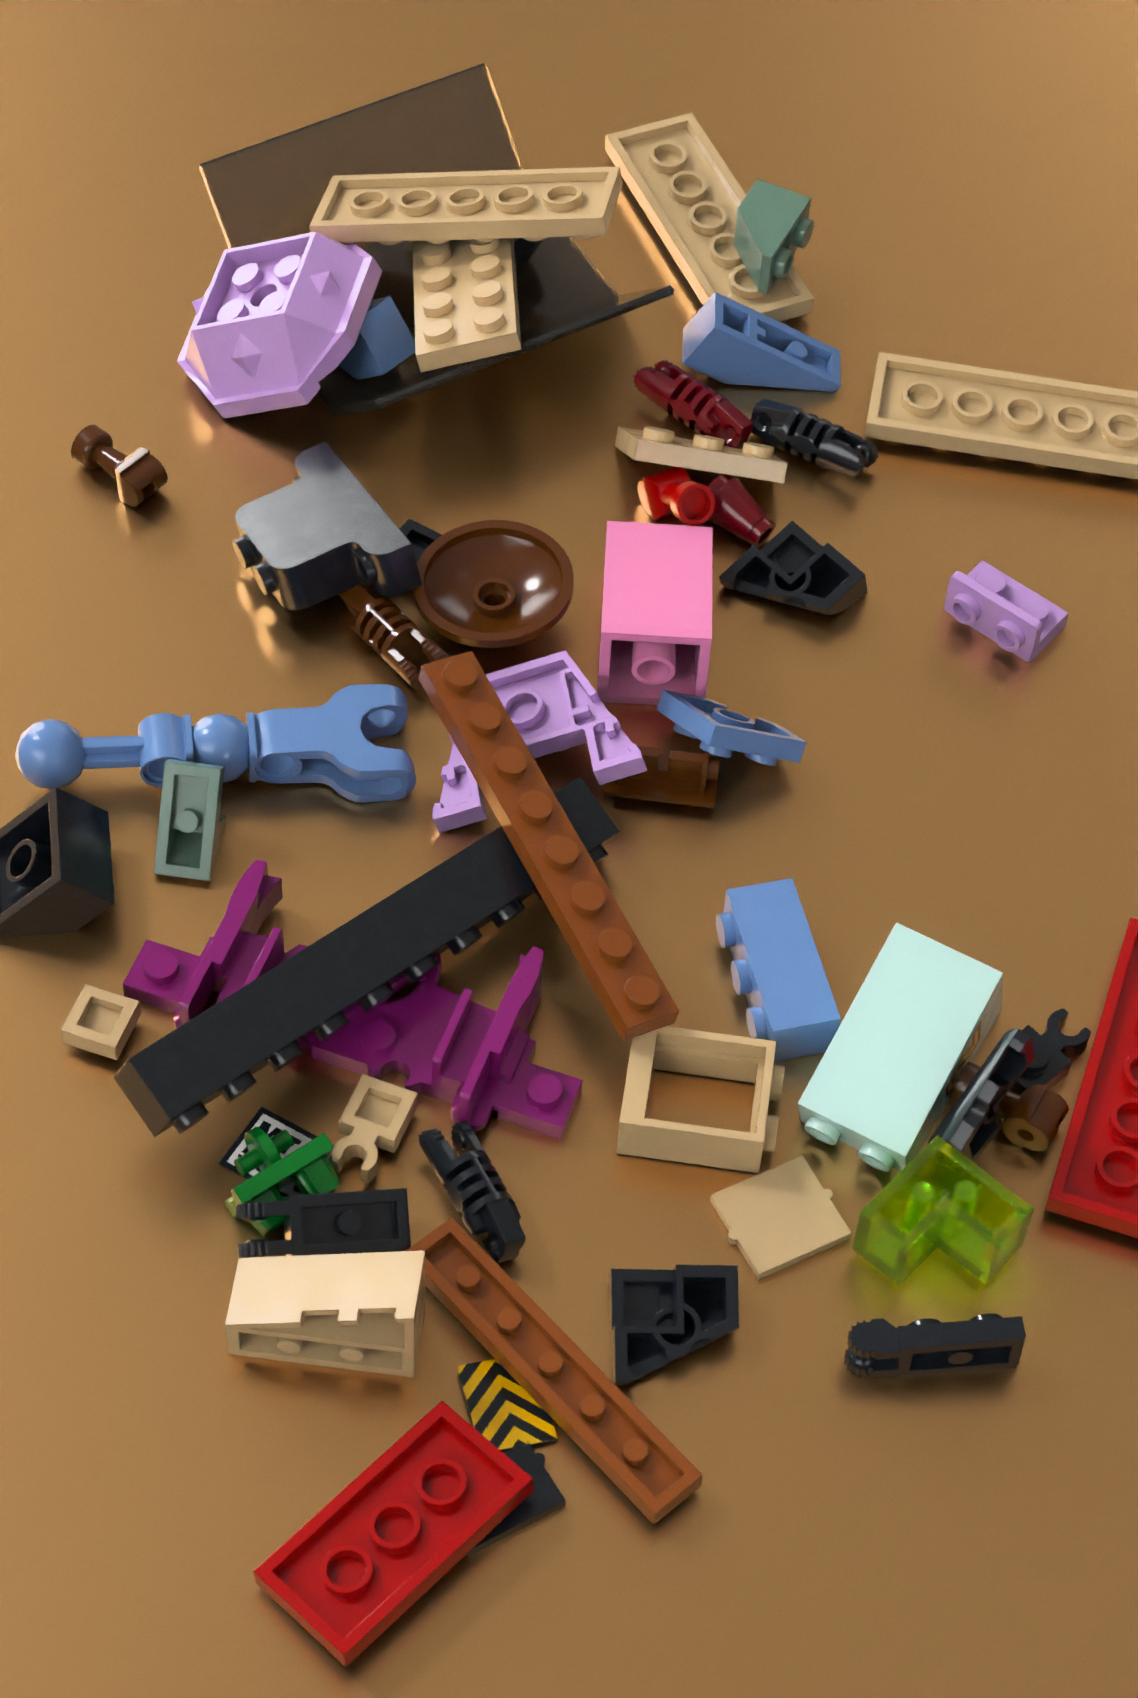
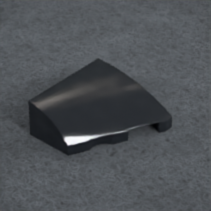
M791 521L761 550H758L753 545L719 576L720 583L726 588L826 615H833L846 610L868 593L866 576L860 569L828 542L824 546L820 545L794 521Z
M1012 1029L1001 1037L967 1088L929 1139L928 1146L966 1172L1003 1127L998 1104L1035 1059L1032 1038L1020 1029Z
M675 1265L673 1270L611 1269L609 1272V1318L613 1383L616 1386H625L668 1363L736 1331L739 1328L738 1265Z

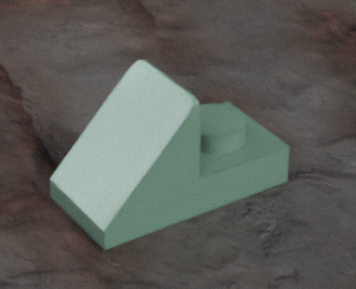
M168 759L164 763L153 874L206 881L212 879L226 822V816L220 814L225 766Z

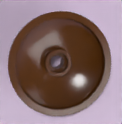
M485 520L452 529L432 542L417 562L422 585L413 589L418 611L435 631L450 640L468 646L501 648L530 641L551 629L563 617L571 603L574 591V576L572 564L564 549L543 531L519 522Z

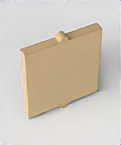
M803 1155L710 1195L711 1204L729 1232L728 1243L730 1245H737L757 1280L850 1240L852 1235L832 1202L833 1192L822 1187Z

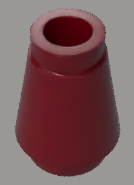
M721 474L707 486L715 497V509L712 516L708 519L709 521L745 542H749L756 548L761 546L770 537L776 524L769 519V516L739 478L731 479L726 474Z

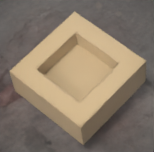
M85 984L61 1028L62 1042L118 1060L141 1015L139 1001Z

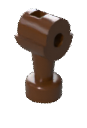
M97 425L85 427L73 441L71 447L72 458L88 469H96L101 466L115 478L119 499L124 505L128 504L136 507L168 481L166 470L160 461L150 454V450L138 448L127 456L113 448L111 435Z
M970 1061L966 1063L955 1083L949 1104L954 1106L981 1068L980 1066ZM1039 1084L1027 1088L1021 1094L1009 1090L998 1104L1001 1118L1004 1119L1002 1131L1005 1136L1021 1149L1026 1147L1041 1152L1049 1148L1061 1122L1069 1112L1067 1102L1059 1094L1049 1090L1048 1086Z

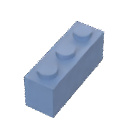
M793 878L727 889L723 913L716 915V929L722 948L730 947L734 958L731 962V975L735 991L738 995H746L750 1007L746 1010L750 1038L776 1041L774 1062L825 1053L840 1026L841 1017Z

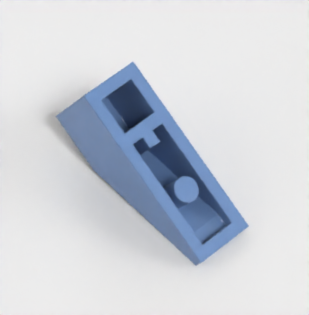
M717 292L708 299L683 328L682 364L722 383L836 392L841 387L840 350Z

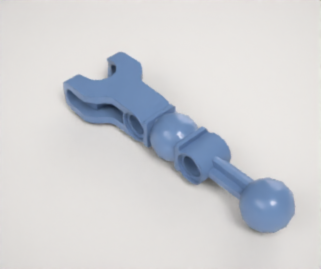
M386 684L349 685L336 692L327 703L319 707L272 709L258 714L247 712L246 724L235 716L222 713L203 717L193 726L191 725V714H184V717L170 713L153 714L144 718L139 723L138 736L81 737L79 731L67 722L46 719L33 723L21 733L15 752L17 766L22 776L34 786L50 790L55 787L62 788L70 785L81 775L83 769L140 767L142 780L149 785L162 787L164 763L168 759L225 766L223 783L237 780L247 770L249 782L261 780L276 784L324 783L331 786L339 795L356 803L402 799L412 791L416 784L413 761L404 750L375 746L369 741L397 734L403 728L408 716V704L403 691L396 686Z

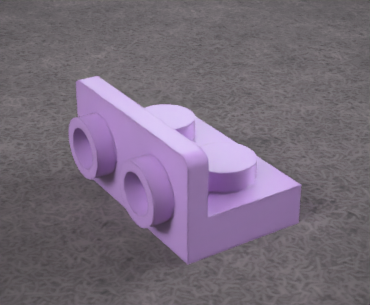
M983 560L968 575L956 571L949 578L943 608L944 611L951 614L960 623L969 625L996 642L1002 649L1014 653L1028 663L1066 626L1069 614Z

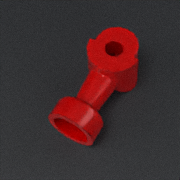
M673 467L643 477V480L638 483V494L641 504L646 513L652 516V520H658L673 514L680 521L689 525H700L706 522L714 512L715 497L711 489L706 485L691 481L684 468Z

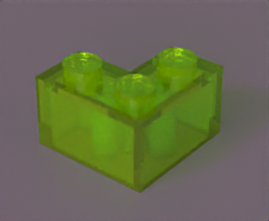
M937 1135L860 1212L852 1249L899 1286L937 1247L986 1284L1023 1246L1034 1208Z

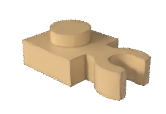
M362 1074L339 1120V1134L345 1135V1137L341 1138L332 1150V1165L335 1172L339 1173L347 1159L359 1157L364 1160L361 1167V1181L365 1183L371 1182L378 1171L377 1149L381 1148L395 1153L418 1106V1093Z

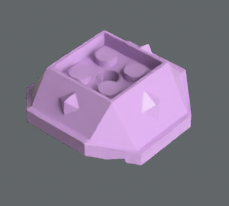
M318 232L224 250L204 297L192 302L196 316L177 362L224 419L307 405L320 390L319 381L336 369L354 347L382 270L371 255L354 243L343 245Z

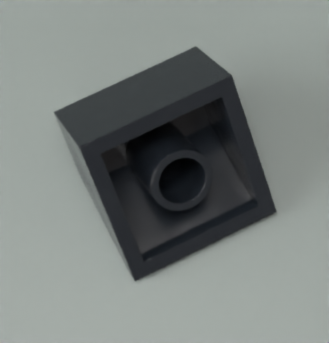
M55 787L0 828V938L77 931L114 904L108 811Z

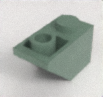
M759 179L756 180L737 208L734 247L757 291L767 295L778 277L784 279L788 275L797 248L804 249L807 246L813 232L814 221L809 219L810 197Z

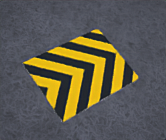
M496 1359L458 1366L457 1370L474 1428L499 1450L528 1445V1442L531 1445L558 1440L552 1418Z

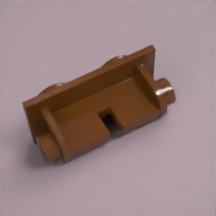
M637 746L642 753L647 771L605 783L604 795L714 808L720 758H711L706 751H704V754L670 750V755H661L658 748Z

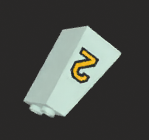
M896 922L798 1102L799 1119L805 1123V1131L826 1144L835 1145L839 1140L859 1150L857 1153L858 1157L878 1170L889 1172L891 1167L907 1173L949 1102L962 1069L968 1061L972 1063L1001 1012L1003 972Z

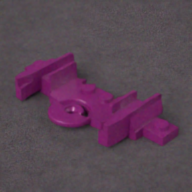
M255 860L239 880L214 937L209 938L200 956L146 939L123 982L124 996L175 1013L173 1019L175 1026L178 1028L201 1014L213 990L220 992L216 1003L307 948L308 946L299 944L285 953L283 929L273 928L269 937L257 934L268 914L283 898L282 878L269 876L267 862ZM535 946L531 948L527 956L520 954L518 969L510 980L497 1012L473 1002L474 992L470 989L464 988L460 996L439 987L441 978V956L439 954L435 957L439 965L418 980L420 984L409 995L399 1000L384 1002L368 1013L360 1005L346 1014L350 1021L349 1024L327 1040L320 1042L316 1035H313L299 1044L307 1047L312 1059L361 1075L365 1074L383 1080L388 1074H402L407 1078L405 1089L418 1093V1096L423 1094L450 1103L451 1120L454 1123L468 1121L474 1131L482 1130L486 1126L492 1110L498 1111L499 1120L562 1140L582 1093L583 1080L532 1064L535 1056L536 1041L530 1039V1034L526 1032V1029L534 1016L541 993L544 950ZM403 977L391 985V987L396 992L402 989L409 981L406 977Z

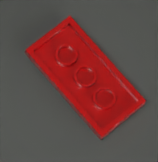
M441 1401L253 1571L256 1584L347 1667L534 1491L533 1478L444 1401Z

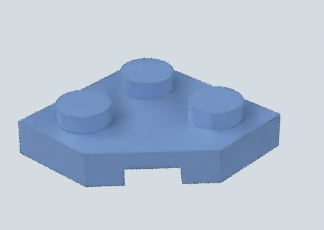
M668 690L662 691L656 710L674 722L673 730L682 735L701 740L699 748L726 758L731 757L732 751L743 752L747 758L769 766H775L778 759L800 763L806 742L781 725L761 717H757L754 721L743 714L727 710L728 705L709 698Z

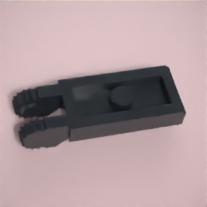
M407 1188L292 1195L282 1197V1201L235 1205L236 1219H243L246 1222L262 1221L270 1217L284 1216L285 1240H247L245 1243L238 1244L239 1258L406 1251L411 1247Z
M987 1313L975 1316L969 1321L941 1323L937 1319H919L907 1326H898L897 1328L883 1318L871 1319L870 1322L863 1320L861 1323L857 1322L855 1326L851 1327V1331L848 1332V1349L845 1350L844 1364H847L846 1369H849L851 1374H856L858 1378L859 1376L866 1378L868 1375L875 1378L1016 1368V1365L1019 1364L1026 1338L1022 1316L1003 1318L998 1314Z

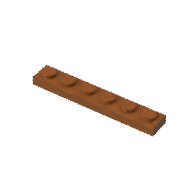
M452 1217L406 1250H425V1286L653 1525L701 1487L703 1478L701 1472Z

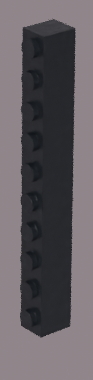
M579 777L554 794L594 864L597 865L609 855L604 846L620 831L581 777ZM500 826L130 1057L113 1078L154 1137L172 1126L180 1134L209 1114L204 1105L222 1095L227 1103L239 1097L257 1083L253 1074L268 1064L274 1072L282 1069L304 1052L299 1045L313 1035H316L320 1042L327 1040L349 1024L350 1021L346 1014L361 1005L366 1013L372 1011L394 995L395 992L391 985L403 977H406L410 984L415 983L439 965L435 957L445 950L450 949L454 956L460 954L483 937L479 929L487 923L493 921L496 927L500 928L526 909L522 904L523 900L534 893L540 901L543 899L505 831Z

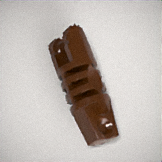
M360 585L339 594L341 599L346 602L348 610L355 616L348 623L349 626L412 688L416 689L421 685L418 679L420 672L411 663L421 651L430 662L449 657L387 596L380 595L375 599Z

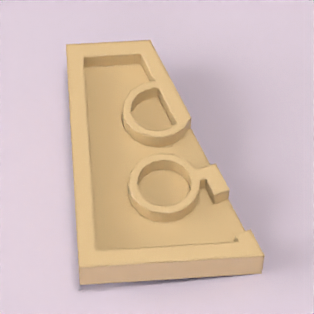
M618 426L615 447L636 461L784 483L788 463L774 456V447L744 442L743 449L724 446V439L695 434L694 439L690 440L674 437L675 432L656 427H644V431Z

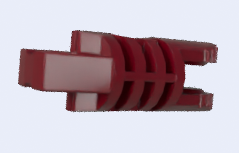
M662 360L654 364V368L652 366L644 367L636 371V375H633L635 387L642 395H646L649 400L661 407L669 415H673L679 422H684L685 426L695 430L698 435L724 439V446L743 449L744 442L748 441L754 425L753 422L728 399L718 395L712 388H707V385L702 381L696 380L693 375L676 365L674 366L672 362Z

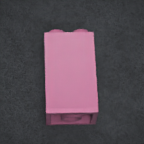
M607 521L597 694L602 702L658 706L663 690L706 697L712 643L713 527Z

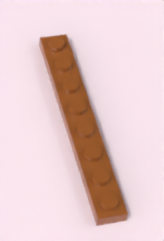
M473 652L462 653L422 665L418 678L621 1039L624 1041L674 1024L679 1013L678 1007Z

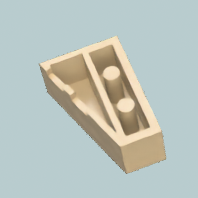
M425 1250L239 1258L225 1322L228 1354L414 1377L425 1315Z

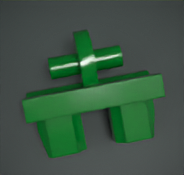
M258 1126L251 1129L244 1135L249 1151L235 1159L234 1164L243 1176L257 1167L261 1169V1172L233 1188L231 1191L232 1197L225 1200L224 1204L233 1218H235V1205L282 1201V1196L278 1190L293 1181L302 1195L335 1193L341 1184L333 1165L328 1159V1156L334 1149L333 1144L324 1132L284 1158H281L280 1153L294 1145V1140L287 1130H283L269 1138ZM284 1216L270 1217L262 1221H251L250 1223L265 1237L284 1225Z

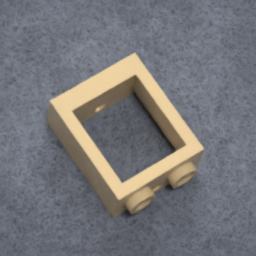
M670 1026L633 1037L619 1121L617 1154L759 1173L762 1151L774 1152L779 1116L767 1115L769 1100H781L785 1066L774 1065L776 1041ZM653 1069L755 1083L749 1132L646 1118Z

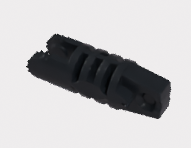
M762 399L754 406L751 421L754 424L752 433L781 451L790 452L798 458H804L805 461L811 464L816 463L818 467L830 469L839 474L843 473L851 478L858 476L863 472V468L870 467L879 457L877 454L879 451L876 449L877 446L873 445V442H869L868 439L864 440L861 436L845 430L843 426L832 424L824 418L820 419L815 414L806 413L801 408L767 399Z
M462 1121L454 1123V1126H452V1145L455 1147V1152H458V1157H456L448 1141L445 1140L444 1135L441 1134V1130L438 1131L436 1128L423 1131L422 1134L418 1135L420 1146L441 1184L447 1190L450 1200L458 1214L462 1217V1221L468 1231L473 1236L476 1235L497 1264L517 1258L520 1253L519 1250L523 1247L526 1236L519 1224V1219H521L520 1213L469 1122Z

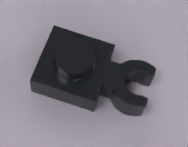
M1064 1008L1050 1015L1042 1035L1027 1025L1022 1031L1032 1038L1035 1059L1012 1086L1010 1091L1021 1094L1027 1088L1038 1084L1046 1085L1050 1090L1068 1075L1072 1064L1069 1058L1077 1057L1084 1052L1091 1031L1085 1027L1075 1036H1066L1061 1033L1060 1030L1065 1026L1068 1012Z

